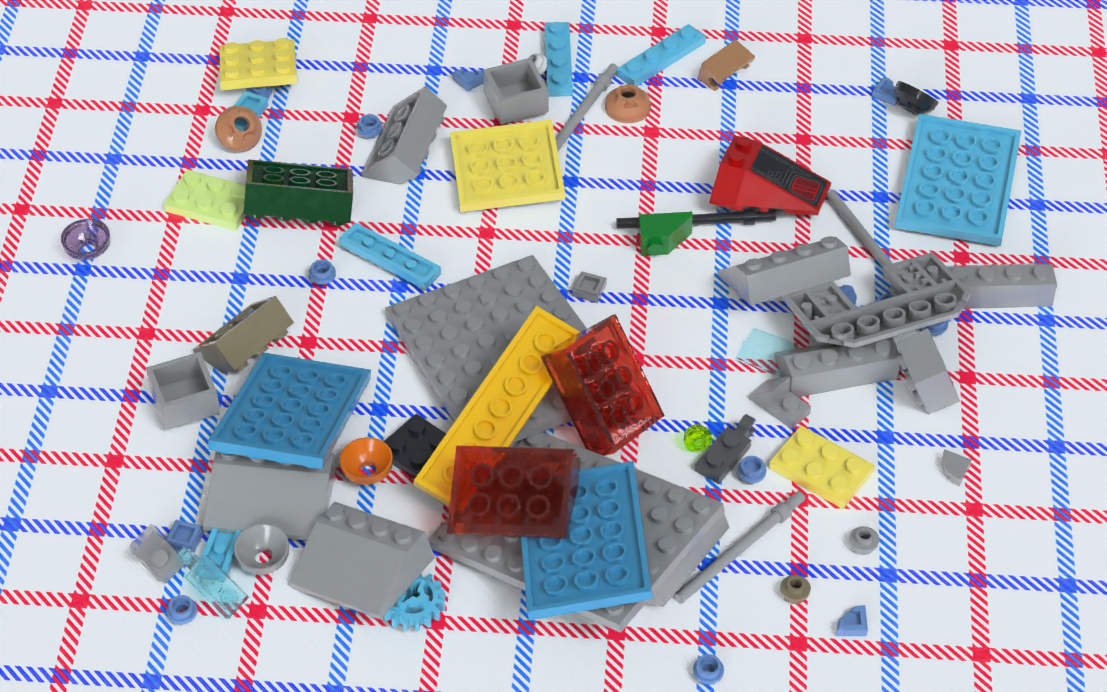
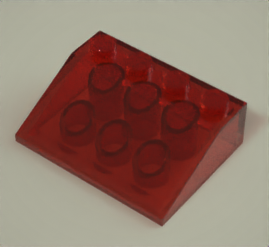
M616 314L565 340L541 356L587 450L603 456L614 454L665 416Z
M456 445L447 534L566 539L578 491L581 459L574 449Z

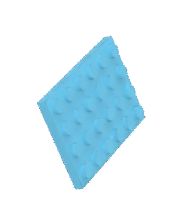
M919 114L894 228L1001 246L1021 130Z

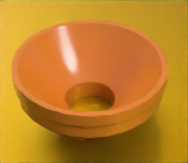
M372 437L356 439L347 444L340 454V466L344 476L357 484L369 485L383 480L392 469V451L380 439ZM367 465L376 468V471L371 475H363L359 472L362 467Z

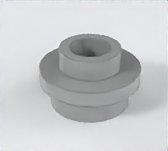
M860 526L851 531L849 543L856 553L868 555L878 547L879 535L870 527Z

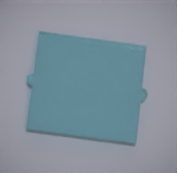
M753 328L747 340L742 342V348L735 361L781 377L774 353L797 349L798 343Z

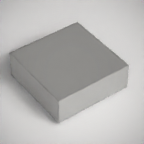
M581 271L572 289V296L598 303L607 285V278Z

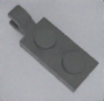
M745 414L739 421L736 430L727 427L696 462L695 471L720 484L751 448L752 440L749 437L755 431L752 425L756 419Z

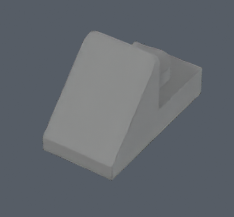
M789 376L769 379L749 395L751 401L790 429H793L811 412L809 404L790 392L791 378Z
M150 524L130 544L131 552L144 561L152 572L165 584L187 563L153 524Z

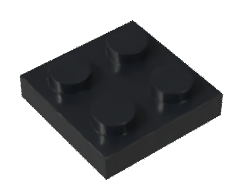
M415 414L384 441L392 451V465L415 479L446 433L418 414Z

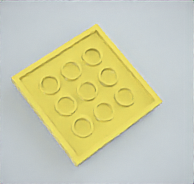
M552 119L450 132L461 212L565 199V189Z

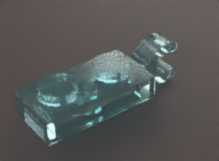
M183 547L176 555L190 569L185 578L225 619H230L248 600L249 596L208 555H204L200 559L190 548L187 549L186 547Z

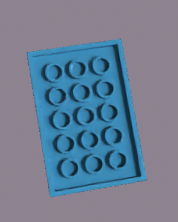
M263 352L209 438L208 450L217 451L222 454L248 456L251 459L272 460L281 464L302 465L311 469H323L371 380V369Z
M634 461L516 481L526 606L529 620L653 599Z

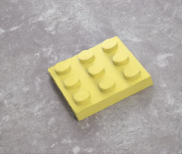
M279 38L275 41L266 42L254 40L250 43L238 44L230 42L220 45L221 90L297 84L294 39Z

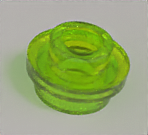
M694 424L686 429L683 441L688 450L700 452L709 447L712 442V434L707 427L701 424Z

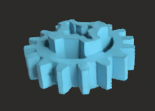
M421 573L396 602L397 607L393 605L384 615V620H392V627L394 628L402 624L405 632H407L410 626H414L416 632H418L422 624L430 628L431 619L439 621L440 612L445 611V590L441 589L440 580L433 582V574L430 573L426 577H422ZM428 594L431 595V597H432V602L429 601V596H428Z

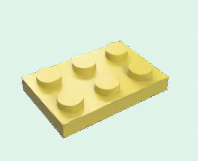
M802 425L771 459L769 469L841 509H844L874 473L875 468L874 464Z

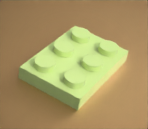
M187 169L164 202V210L168 213L237 231L247 215L243 214L246 185Z

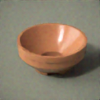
M621 85L607 95L605 111L611 119L626 124L636 123L644 120L650 114V97L636 85ZM632 93L635 94V96L631 98L623 97L621 94Z
M232 106L218 116L215 123V134L218 141L226 149L233 152H246L254 148L259 142L262 135V124L257 114L251 109L243 106ZM238 118H243L248 122L249 128L245 131H240L235 127L234 121Z

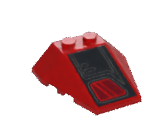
M734 135L720 163L709 203L743 211L745 206L760 207L759 212H768L769 208L785 209L784 213L818 216L832 182L759 141L745 136Z

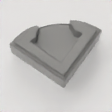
M944 449L941 464L949 480L960 486L971 466L972 459Z

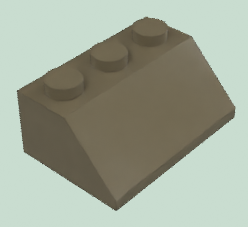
M276 296L251 303L192 350L194 353L201 351L204 361L221 373L230 371L238 373L248 366L247 360L253 355L258 357L263 352H266L269 349L268 343L272 340L276 342L289 333L287 328L294 321Z

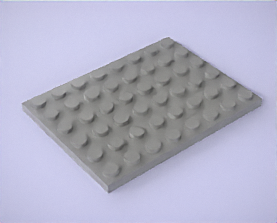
M534 255L385 307V316L454 422L536 306L585 334V336L514 442L632 398L630 386Z
M544 432L527 437L513 449L522 451L531 458V467L527 469V473L522 476L510 475L504 471V466L501 462L495 468L465 514L461 515L454 511L428 539L431 548L434 551L525 590L516 481L620 462ZM635 468L652 595H654L725 510L722 502ZM648 600L576 613L621 633Z

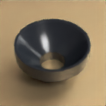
M897 81L894 88L898 101L897 105L907 111L919 115L935 110L939 104L936 99L905 82Z

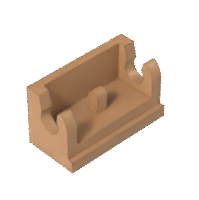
M735 39L701 64L697 79L716 91L719 89V86L713 82L712 78L718 84H722L725 79L739 69H747L750 66L748 63L754 61L755 55Z

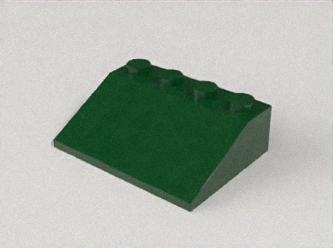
M248 159L243 214H249L250 217L258 219L272 216L281 221H289L291 218L302 219L306 223L328 221L329 224L336 226L351 222L353 169Z

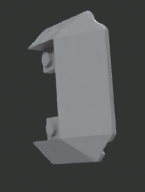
M931 252L883 266V276L901 294L856 308L834 281L782 296V299L816 341L856 348L958 318L971 297V291Z

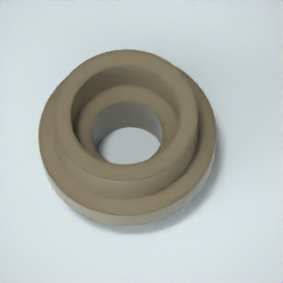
M800 575L787 576L781 582L780 592L784 599L791 604H800L810 595V583Z

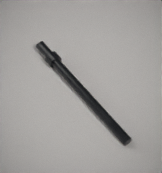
M743 209V212L693 214L692 225L723 223L755 225V222L776 221V211L759 212L754 209ZM639 217L616 218L617 229L638 228Z

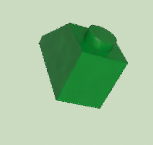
M692 211L639 214L638 234L641 256L668 255L692 234Z

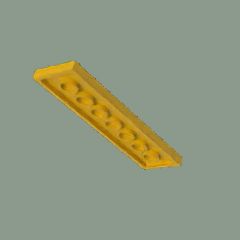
M536 306L414 479L413 485L461 515H464L502 460L503 455L506 454L582 343L585 334Z

